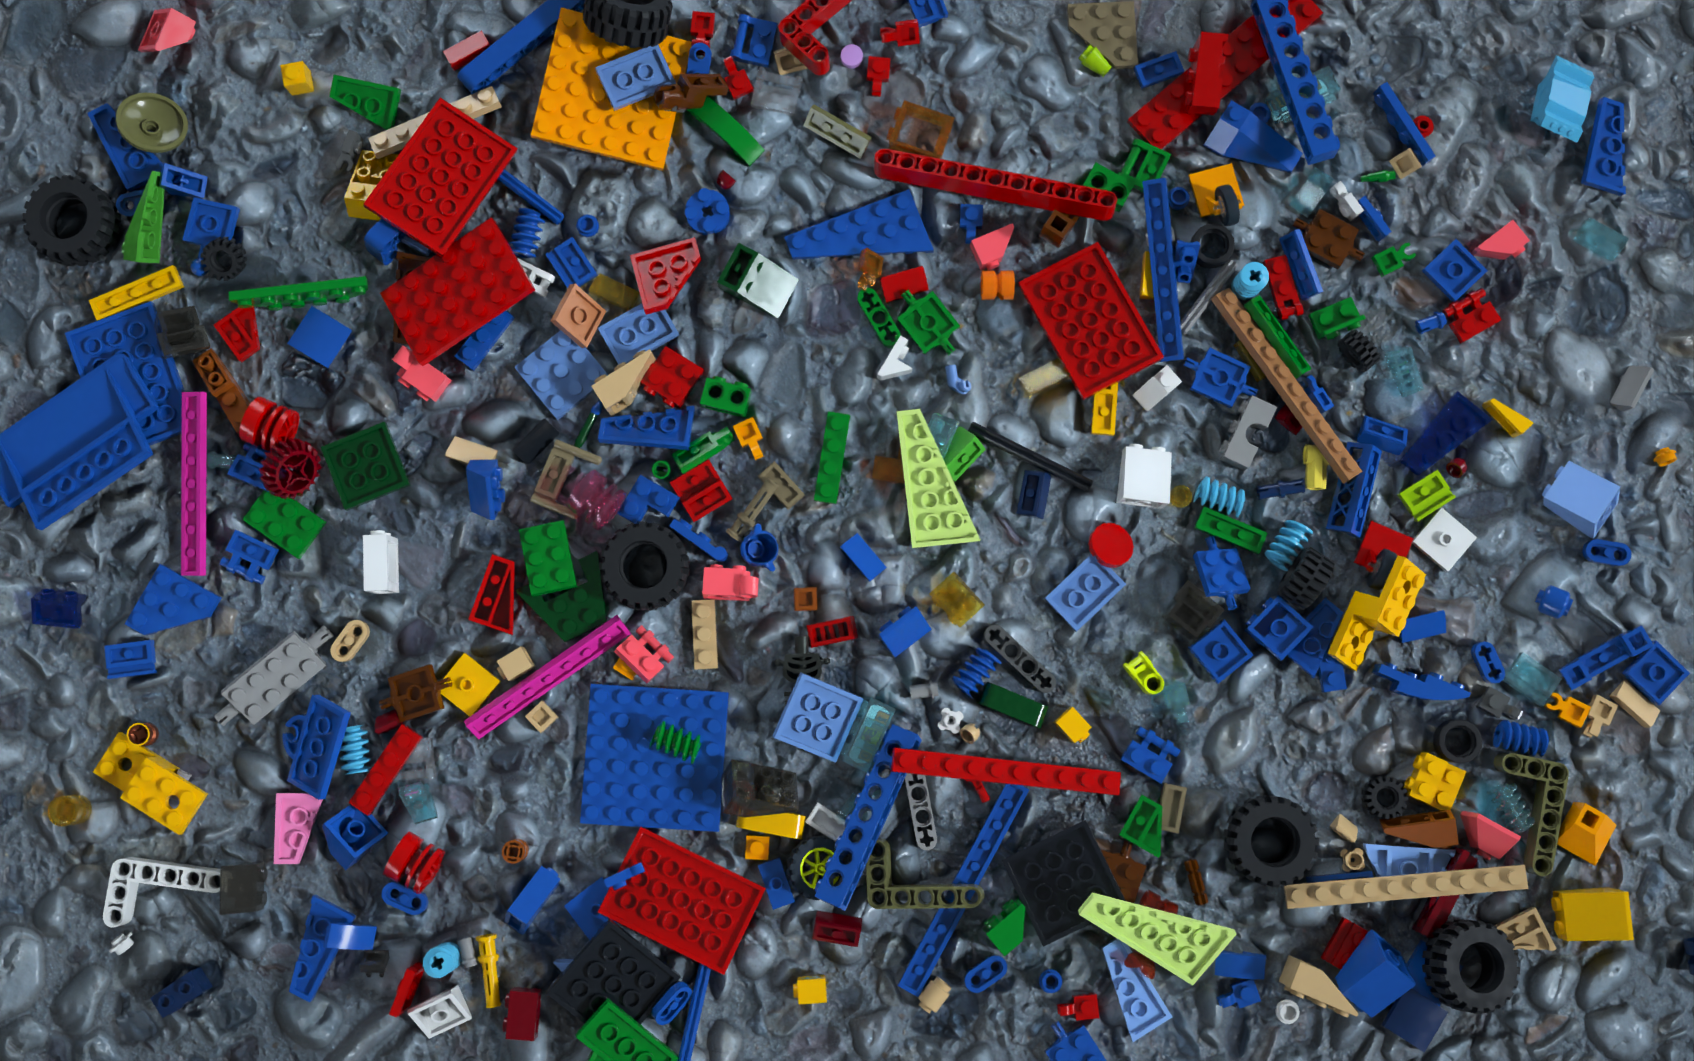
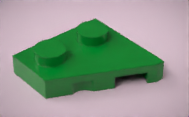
M1141 795L1119 835L1159 858L1161 856L1163 806Z

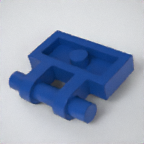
M246 442L244 444V450L248 451L246 456L237 454L227 474L269 492L263 486L264 483L260 479L262 474L258 470L264 465L256 460L259 457H263L265 460L267 457L264 452L270 453L271 450L267 451L262 448V445L254 446Z
M235 530L225 549L233 555L231 559L223 557L220 565L232 574L238 573L244 576L245 580L251 583L263 584L265 576L259 574V569L262 567L269 570L279 549L239 530ZM242 558L251 562L249 568L240 565Z
M1140 726L1136 734L1143 738L1139 744L1131 740L1120 760L1162 784L1173 765L1165 759L1166 756L1170 754L1177 757L1181 750L1173 746L1174 743L1168 739L1165 741L1156 736V732L1153 730H1146ZM1150 743L1161 749L1158 755L1147 749Z

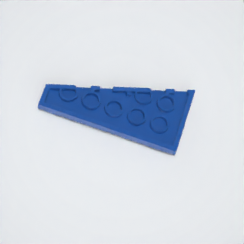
M909 189L784 237L792 260L832 256L835 258L852 255H890L892 253H934Z

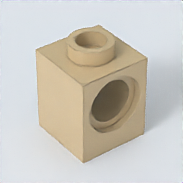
M521 646L497 660L499 674L503 679L507 678L508 681H514L536 667L525 647Z

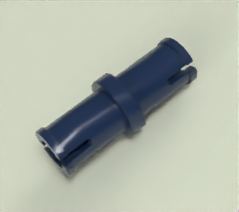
M1303 478L1286 482L1278 480L1274 484L1256 486V492L1259 494L1257 496L1258 500L1272 497L1285 498V495L1305 493V484L1302 485L1304 480Z

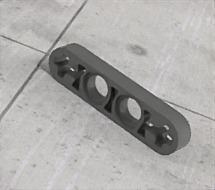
M991 625L986 628L984 639L987 644L1031 685L1042 693L1051 692L1055 688V677L1002 627ZM998 630L1000 632L998 634L999 638L1004 640L1007 637L1009 641L1004 643L1001 649H999L997 645L1001 643L996 639L991 641L989 639L991 636L989 631ZM1010 644L1015 645L1018 650L1017 655L1013 658L1005 654V648ZM1025 660H1030L1034 663L1035 668L1032 673L1028 674L1022 670V664ZM1039 668L1043 671L1039 674L1042 678H1050L1049 684L1051 686L1049 688H1041L1042 682L1037 677L1034 681L1031 679L1032 676L1037 674Z

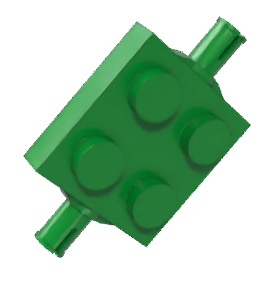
M909 290L904 292L901 296L908 303L909 307L897 318L899 324L924 355L940 345L948 356L951 355L956 349L948 341V338L960 328L958 322L933 291L924 298L917 300Z

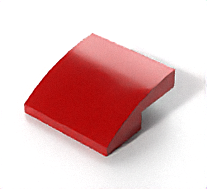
M709 459L669 481L693 522L733 499Z

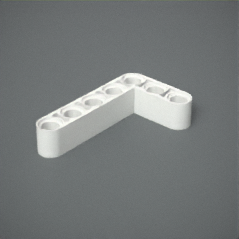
M137 857L116 860L111 867L103 921L112 928L125 925L132 920L139 883L217 893L228 889L232 885L233 877L229 871L224 869ZM125 863L129 865L128 874H126L123 870V866ZM148 866H150L153 871L151 877H149L146 873V869ZM171 869L176 873L175 880L169 877ZM194 872L199 876L197 884L192 880ZM217 875L220 876L222 879V884L220 887L217 886L215 883V877ZM121 886L125 889L124 897L119 893ZM116 910L121 913L120 921L115 917Z

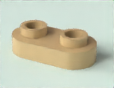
M350 621L332 644L330 649L332 657L339 662L352 660L369 637V626L364 621ZM357 628H361L362 633L359 636L355 634V630ZM344 646L348 648V652L345 655L341 652Z

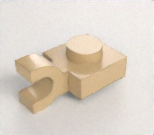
M1593 695L1589 704L1591 708L1587 715L1590 721L1581 732V734L1589 738L1592 735L1598 737L1602 725H1610L1618 707L1617 704L1599 695Z

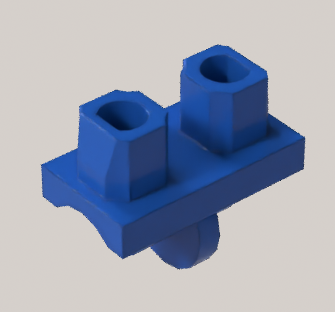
M1177 240L1174 250L1177 282L1190 283L1193 279L1200 242L1188 243Z

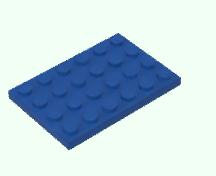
M149 301L65 333L80 378L116 354H124L131 360L160 409L139 422L149 446L182 434V392H185L153 302Z

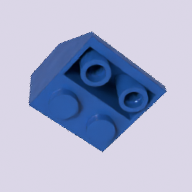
M498 459L470 460L466 468L471 512L489 520H495L498 511H501V503L505 502L504 488L501 489L500 481L503 479L502 467H498Z
M910 606L906 607L897 615L899 619L896 622L892 623L889 620L879 629L881 631L878 635L879 639L894 658L932 630L916 606L913 609Z

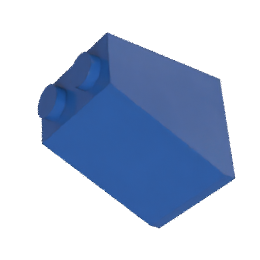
M1373 929L1368 931L1335 977L1339 986L1338 989L1344 997L1353 1002L1358 1011L1361 1013L1364 1011L1371 1018L1416 985L1402 954Z

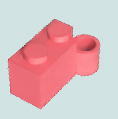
M404 345L401 346L392 359L401 366L397 372V375L400 377L398 381L408 389L411 385L418 389L416 394L425 401H428L430 398L436 402L452 381L429 363L424 366L420 365L413 352Z
M712 564L710 567H704L702 595L704 599L750 601V598L758 597L759 578L751 576V571H746L745 566L735 565L732 568H723L722 565Z

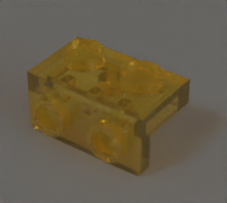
M955 571L929 593L933 603L937 607L942 608L947 613L948 619L959 627H962L985 606Z

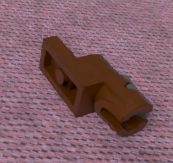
M680 74L677 84L657 86L654 92V102L659 110L682 113L686 109L702 108L707 95H727L729 87L720 74Z

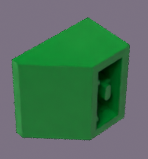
M1018 898L1015 901L1013 899L1007 901L1001 907L1003 911L997 916L995 914L991 915L984 922L986 926L982 928L1004 957L1023 941L1025 906Z

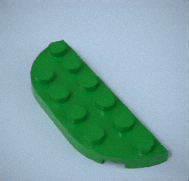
M366 276L229 291L228 293L229 301L238 304L239 308H250L252 306L268 307V310L278 311L282 310L283 306L303 308L305 304L311 303L316 306L326 305L329 301L347 303L350 301L349 298L366 294L368 280Z

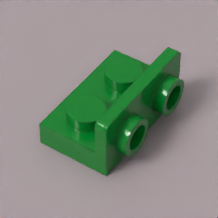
M1352 297L1308 315L1319 340L1325 337L1327 340L1336 338L1341 335L1340 331L1347 329L1348 332L1353 329L1355 330L1361 327L1360 323L1366 319L1364 314L1359 315Z

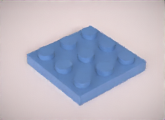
M561 330L514 367L557 420L594 392L591 386L595 384V379L604 374L608 376L587 348H581Z
M800 672L772 736L775 739L836 763L864 699Z

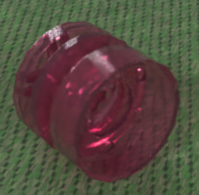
M594 469L573 490L566 502V507L577 516H581L588 510L585 522L588 524L593 522L592 527L599 531L618 513L627 493L622 489L617 491L618 487L615 484L604 489L608 479Z

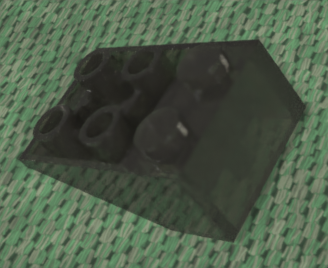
M731 759L721 777L723 813L740 817H754L798 812L799 804L795 772Z

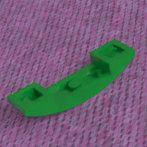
M706 96L702 108L686 109L699 122H703L730 146L733 152L749 167L765 151L741 124L708 96Z

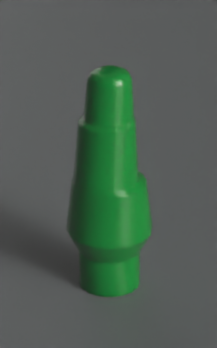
M1382 170L1360 177V181L1387 182L1395 180L1396 174L1395 171Z

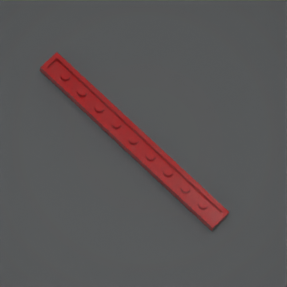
M893 748L891 772L1115 796L1120 794L1121 772L902 748Z

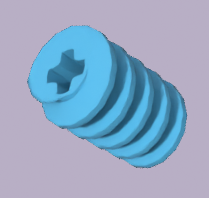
M1250 262L1243 267L1231 283V290L1238 299L1250 300L1267 285L1269 280L1267 268L1259 262Z
M1206 476L1196 490L1194 502L1201 498V505L1203 506L1207 501H1210V509L1215 504H1218V512H1221L1226 507L1227 515L1235 510V518H1238L1244 506L1245 491L1240 489L1236 493L1235 486H1231L1227 490V484L1222 483L1219 486V481L1216 479L1210 484V478Z
M1293 520L1285 521L1286 527H1282L1279 530L1281 535H1276L1274 538L1276 543L1272 542L1269 545L1271 550L1265 551L1267 559L1284 571H1288L1284 565L1285 563L1293 564V561L1289 558L1290 555L1298 557L1294 549L1302 550L1304 548L1299 543L1300 540L1308 542L1304 534H1313L1310 528Z
M363 725L346 728L342 742L345 745L340 749V751L346 752L345 755L340 757V760L347 762V764L341 766L342 770L348 771L346 774L368 772L372 769V767L364 766L365 763L371 761V758L363 756L370 751V749L362 747V745L369 742L368 739L361 738V736L368 733L367 730L360 729Z
M444 942L430 949L423 959L425 972L433 978H441L455 970L462 961L459 946L453 942Z

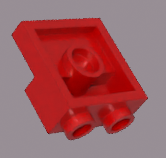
M665 346L655 363L651 364L644 375L641 384L644 386L643 390L653 397L657 394L663 398L662 402L669 407L674 408L676 405L681 409L703 374L704 369Z

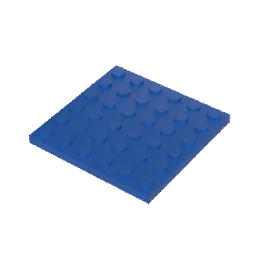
M591 684L580 823L720 832L729 692ZM663 720L666 721L665 729L674 724L675 733L680 728H683V736L689 731L692 732L691 739H694L698 734L700 735V743L702 744L694 764H691V756L686 761H683L682 753L675 758L673 756V749L669 754H665V746L659 751L656 750V742L649 747L657 727Z

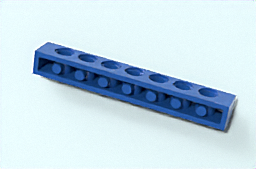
M1252 0L1250 6L1307 164L1311 165L1334 158L1340 148V141L1338 136L1333 133L1332 119L1330 115L1326 114L1325 100L1318 92L1317 78L1311 73L1310 59L1307 54H1304L1302 48L1303 40L1301 35L1296 32V22L1294 16L1289 13L1288 0ZM1271 14H1276L1278 17H1273ZM1278 33L1284 34L1286 37H1280ZM1285 53H1289V54H1291L1293 57H1292V58L1287 57V56L1285 55ZM1292 73H1297L1300 75V78L1294 77ZM1299 93L1306 94L1308 98L1301 97ZM1307 113L1313 114L1315 118L1308 117ZM1314 134H1320L1323 137V139L1315 137Z
M894 724L885 732L881 751L878 750L873 760L875 764L871 772L869 771L865 776V786L862 792L858 793L855 798V808L852 814H849L845 820L844 826L846 828L842 836L840 835L836 840V850L833 856L826 862V872L823 879H820L816 884L815 897L819 900L846 911L907 773L891 772L887 778H882V772L885 769H891V752L893 748L918 750L922 741L918 734ZM881 790V796L878 799H872L873 792ZM867 811H871V818L867 821H863V814ZM861 832V840L853 843V836ZM847 854H852L851 862L844 865L843 858ZM837 876H842L841 884L834 887V879Z

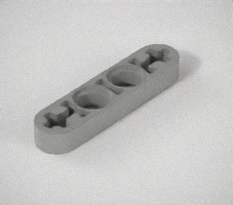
M907 774L905 785L916 842L921 849L931 850L936 846L937 835L926 776L917 775V780L922 778L923 783H914L909 786L908 781H913L912 774ZM921 787L924 789L925 795L921 800L912 798L911 792L913 788ZM919 810H925L929 814V818L925 823H919L916 820V813ZM931 824L932 829H927L929 837L933 836V840L929 842V846H925L924 842L920 843V839L924 837L923 830L918 832L917 827H926Z

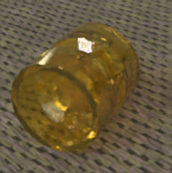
M83 795L59 796L50 802L47 814L49 820L57 826L78 825L84 823L90 817L92 806L87 797Z

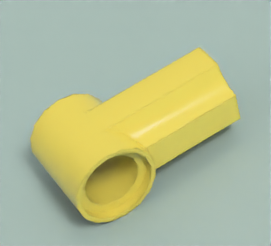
M1306 444L1303 449V463L1306 465L1305 489L1325 490L1327 466L1329 463L1316 445Z

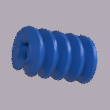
M519 208L520 216L516 217V222L519 224L513 227L516 233H512L511 238L514 241L510 242L509 245L517 257L536 258V255L530 251L531 249H538V246L533 241H540L541 238L535 235V233L543 232V229L538 227V224H545V221L540 218L541 214L528 208Z
M976 648L975 651L978 656L970 655L969 658L972 663L964 662L966 670L958 669L960 678L957 676L952 677L954 684L970 698H972L970 691L979 692L975 686L976 684L984 685L981 677L990 678L987 670L996 671L993 663L1002 664L998 658L986 649Z
M1502 720L1495 728L1493 746L1498 748L1502 742V748L1507 750L1511 744L1513 752H1516L1520 746L1522 754H1525L1529 748L1530 756H1535L1538 751L1539 756L1542 757L1547 750L1549 736L1543 728L1537 729L1534 726L1528 727L1526 724L1519 725L1517 722L1510 723L1508 720Z

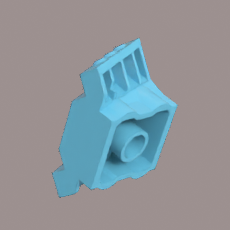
M1556 55L1546 77L1538 84L1530 121L1574 142H1578L1583 132L1581 126L1587 115L1592 92L1590 86L1594 79L1593 72Z

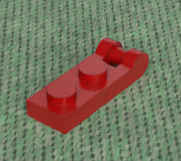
M1286 255L1264 260L1262 263L1269 272L1268 284L1279 319L1285 320L1291 315H1303V306L1299 300ZM1290 301L1291 306L1286 307L1284 302Z

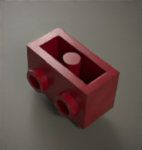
M514 987L510 990V993L506 994L505 1008H508V1016L504 1017L502 1028L503 1032H506L505 1039L534 1041L538 1037L542 989Z

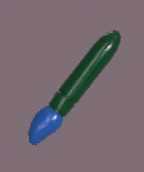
M600 400L592 406L591 413L588 415L575 440V447H582L597 416L602 412L603 404Z

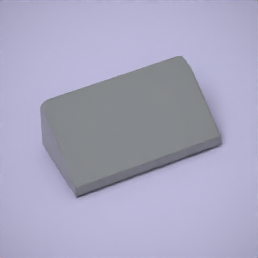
M1629 366L1610 400V405L1623 412L1635 408L1654 369L1652 367Z

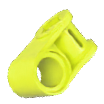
M1142 651L1138 652V656L1129 663L1122 664L1128 675L1145 694L1155 695L1163 690V678ZM1149 678L1155 679L1158 683L1155 691L1147 687V680Z

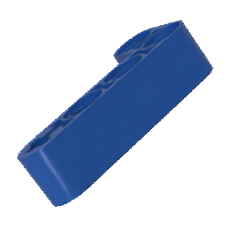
M381 218L364 237L366 250L382 264L388 265L397 255V244L407 234Z

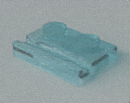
M1524 652L1518 654L1503 679L1504 682L1539 706L1545 705L1547 698H1550L1562 680Z

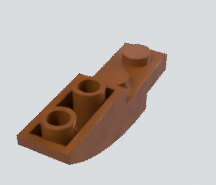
M210 348L192 361L211 394L217 398L236 433L239 434L242 418L250 402L215 351Z

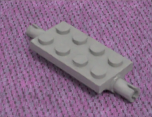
M323 625L309 638H302L295 631L289 634L221 690V694L230 703L214 714L215 719L218 722L221 720L220 724L225 726L226 723L240 713L255 725L326 666V662L317 652L321 645L333 637L330 630H326L327 627Z

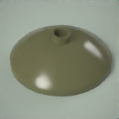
M155 93L134 94L123 100L116 112V126L120 135L137 149L151 153L168 152L181 145L186 138L188 121L184 111L178 104L163 95Z

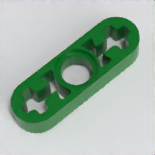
M868 287L861 289L857 297L858 305L881 343L887 348H893L901 335L899 329L876 291ZM864 294L873 296L871 302L875 308L870 312L867 311L871 308L867 301L862 302ZM876 312H882L886 319L883 323L878 324L873 321L872 316ZM888 323L891 325L887 327L890 334H896L894 342H891L890 339L885 340L887 334L884 329L881 332L879 331Z

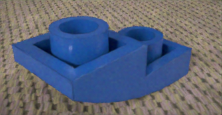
M328 923L324 947L373 950L377 926Z
M1222 951L1215 960V975L1242 979H1265L1267 955L1245 951L1242 953Z

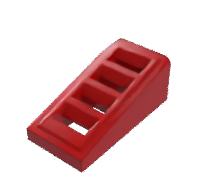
M854 616L806 625L811 648L858 638ZM843 622L847 623L848 636H846ZM834 624H838L839 638L836 637ZM825 626L829 628L831 638L827 640ZM816 628L820 629L822 641L818 642Z

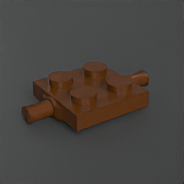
M1322 209L1316 212L1309 224L1296 218L1292 225L1304 232L1303 238L1309 254L1336 269L1341 267L1348 255L1361 261L1365 254L1353 247L1354 239L1360 229Z
M432 664L388 678L391 689L390 697L379 701V704H384L380 708L383 710L393 706L397 711L400 723L445 709L441 690L452 687V682L447 683L452 680L450 677L438 681Z
M1124 840L1120 853H1110L1102 849L1101 851L1125 900L1134 903L1146 865L1138 863L1129 857L1134 843L1129 842L1128 845V841Z

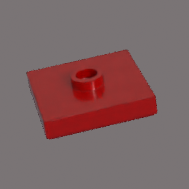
M417 962L406 969L404 977L397 987V994L389 1015L398 1017L410 1008L424 973L423 963Z

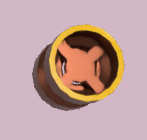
M135 723L127 730V739L134 746L152 745L156 742L159 735L158 728L152 723Z

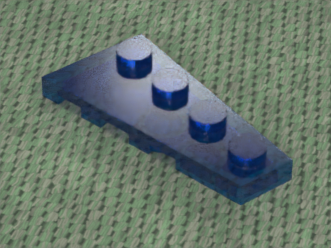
M1457 391L1399 462L1415 475H1420L1447 453L1478 432L1482 427L1493 421V419Z

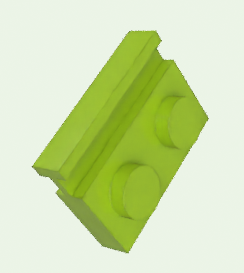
M1438 469L1397 494L1408 512L1414 517L1415 522L1420 521L1456 498Z

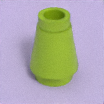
M1089 45L1078 58L1082 61V65L1102 77L1112 67L1096 46L1092 47Z

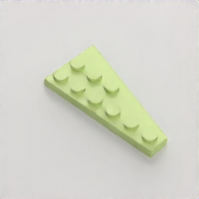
M921 409L897 411L912 548L981 541Z
M1091 893L1078 909L1080 916L1191 985L1196 983L1236 936L1235 929L1096 893Z

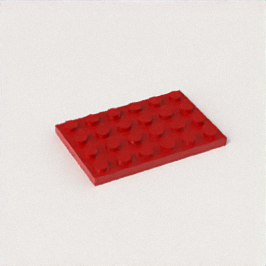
M439 98L363 205L372 213L443 258L517 153L518 148L447 101Z
M491 217L455 241L443 258L436 254L383 290L380 294L418 363L424 366L536 289L497 223Z
M1099 242L1018 282V286L1082 400L1164 358Z
M640 827L618 872L640 862L645 872L626 880L627 885L614 891L613 887L609 888L598 913L724 975L766 888Z

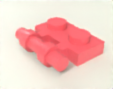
M641 625L635 631L641 638L637 640L631 634L615 649L614 653L647 684L664 668V665L659 660L663 658L669 663L673 660L674 656L669 652V648L665 644L662 645L654 637L655 634L651 630L647 631ZM647 643L656 651L654 655L644 647Z

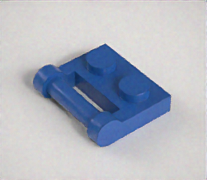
M740 14L737 21L739 27L734 49L731 50L730 56L737 62L769 68L778 23ZM747 27L754 28L748 54L742 52Z

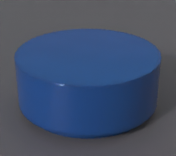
M1255 103L1249 109V111L1265 123L1271 117L1270 108L1264 103Z

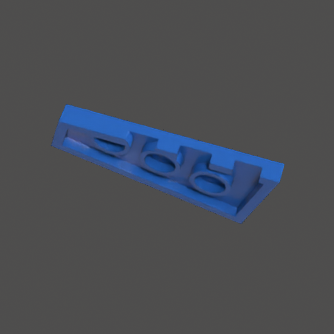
M1606 97L1599 99L1581 184L1618 196L1626 194V186H1623L1625 166L1622 163V154L1625 153V144L1622 143V133L1625 132L1624 103Z
M108 103L87 113L126 190L132 192L147 184L152 171H162L163 163L154 153L135 148L120 135L116 126V111Z
M687 406L686 409L675 410V408L666 409V412L652 413V411L644 412L643 415L638 416L623 415L601 418L598 441L599 443L689 450L695 407Z
M317 895L312 896V905L305 924L304 938L301 940V950L298 961H296L289 989L290 993L308 1002L313 1001L339 950L337 948L324 947L328 923L352 924L356 918V915Z

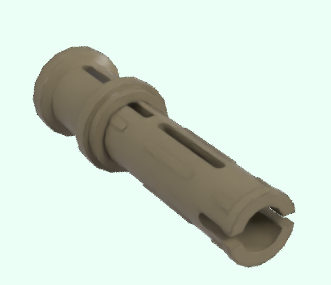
M768 477L744 512L741 511L737 514V520L731 528H727L726 533L741 543L748 530L755 526L756 517L780 485ZM765 492H767V493L765 494V496L762 498V500L760 501V503L757 505V507H755V505L758 503V501H759L760 498L763 496V494H764Z

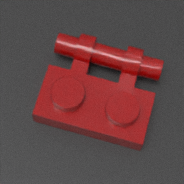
M1483 288L1468 292L1466 297L1449 303V307L1442 310L1446 318L1453 315L1456 319L1449 326L1460 344L1502 320L1490 301L1484 305L1481 304L1480 299L1486 296ZM1470 305L1473 311L1465 315L1463 308Z

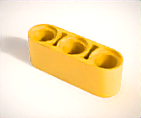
M740 803L736 827L802 839L806 816Z

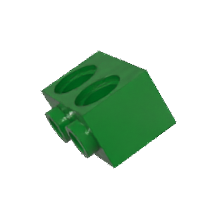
M1096 162L1083 186L1095 188L1092 186L1091 181L1096 180L1102 185L1101 188L1097 189L1111 192L1118 191L1122 198L1117 199L1115 208L1117 212H1120L1135 185L1134 182Z
M713 376L712 379L706 378L700 405L701 408L745 418L752 391L745 383L735 381V384L727 383L726 379ZM714 388H719L722 393L720 397L712 398L710 397V391ZM741 394L744 396V399L741 403L735 404L731 401L733 395Z

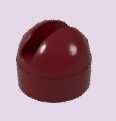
M724 170L717 177L718 186L725 190L731 188L736 183V180Z
M1454 458L1446 465V470L1452 477L1460 478L1466 472L1467 465L1464 459Z

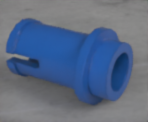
M1436 311L1432 316L1416 320L1415 327L1419 334H1423L1435 328L1442 329L1447 324V320L1443 312L1439 313Z

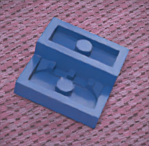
M311 306L287 344L324 367L329 368L352 330Z

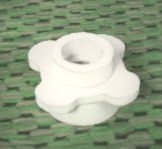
M944 708L941 711V721L938 723L939 729L951 730L954 734L960 731V721L964 717L963 713L960 711L953 712L949 708ZM950 718L953 719L952 723L948 721Z
M130 932L127 935L122 933L111 942L112 948L109 952L115 951L117 955H121L134 944L130 938L132 933Z

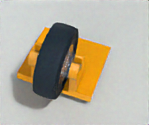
M1232 163L1188 175L1200 218L1213 214L1215 216L1218 215L1224 226L1235 225L1239 222V209H1242L1244 202Z

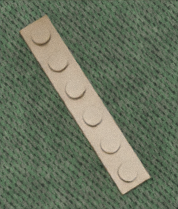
M492 86L450 103L472 119L502 107ZM428 113L369 137L368 140L376 158L380 159L403 149Z

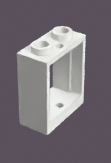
M376 530L370 531V535H363L364 591L374 594L399 593L398 538L392 537L391 533Z

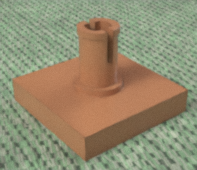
M570 284L550 321L581 348H587L606 310L577 284Z

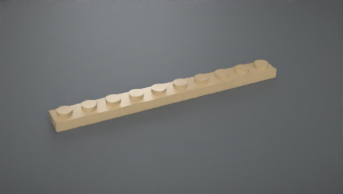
M1525 865L1284 885L1286 909L1528 889Z

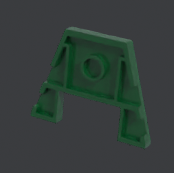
M598 551L578 560L588 581L545 602L543 595L532 597L529 584L516 589L520 597L564 642H568L607 622Z

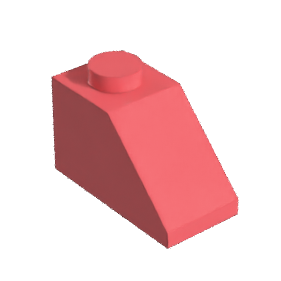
M1512 220L1470 253L1473 256L1502 260L1511 255L1515 258L1526 250L1524 245L1530 240L1515 221Z
M1013 223L971 240L970 248L980 270L985 268L992 270L1000 265L999 263L1002 261L1014 230Z

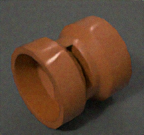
M522 839L510 840L502 848L503 859L511 864L524 860L529 853V846Z

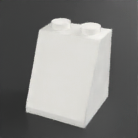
M1129 444V447L1126 446L1122 450L1116 503L1157 509L1167 506L1170 503L1172 452H1165L1166 449L1163 447H1152V450L1143 449V445Z

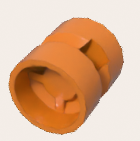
M994 270L981 271V300H994L996 296L1000 300L1014 299L1015 278L1013 270H1001L999 274H996Z

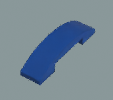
M1640 625L1582 654L1560 668L1559 672L1569 689L1573 690L1621 661L1634 657L1653 647L1654 644L1643 626Z

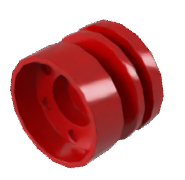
M257 397L250 403L244 413L239 429L240 439L254 446L262 445L264 450L272 451L271 445L277 447L279 440L284 442L287 438L294 440L299 426V413L292 409L288 410L285 406L277 407L275 402L263 397Z
M410 831L394 849L385 866L383 875L395 882H399L407 875L405 887L410 888L415 883L413 892L420 894L438 873L445 851L438 848L433 853L434 844H429L422 851L424 839Z

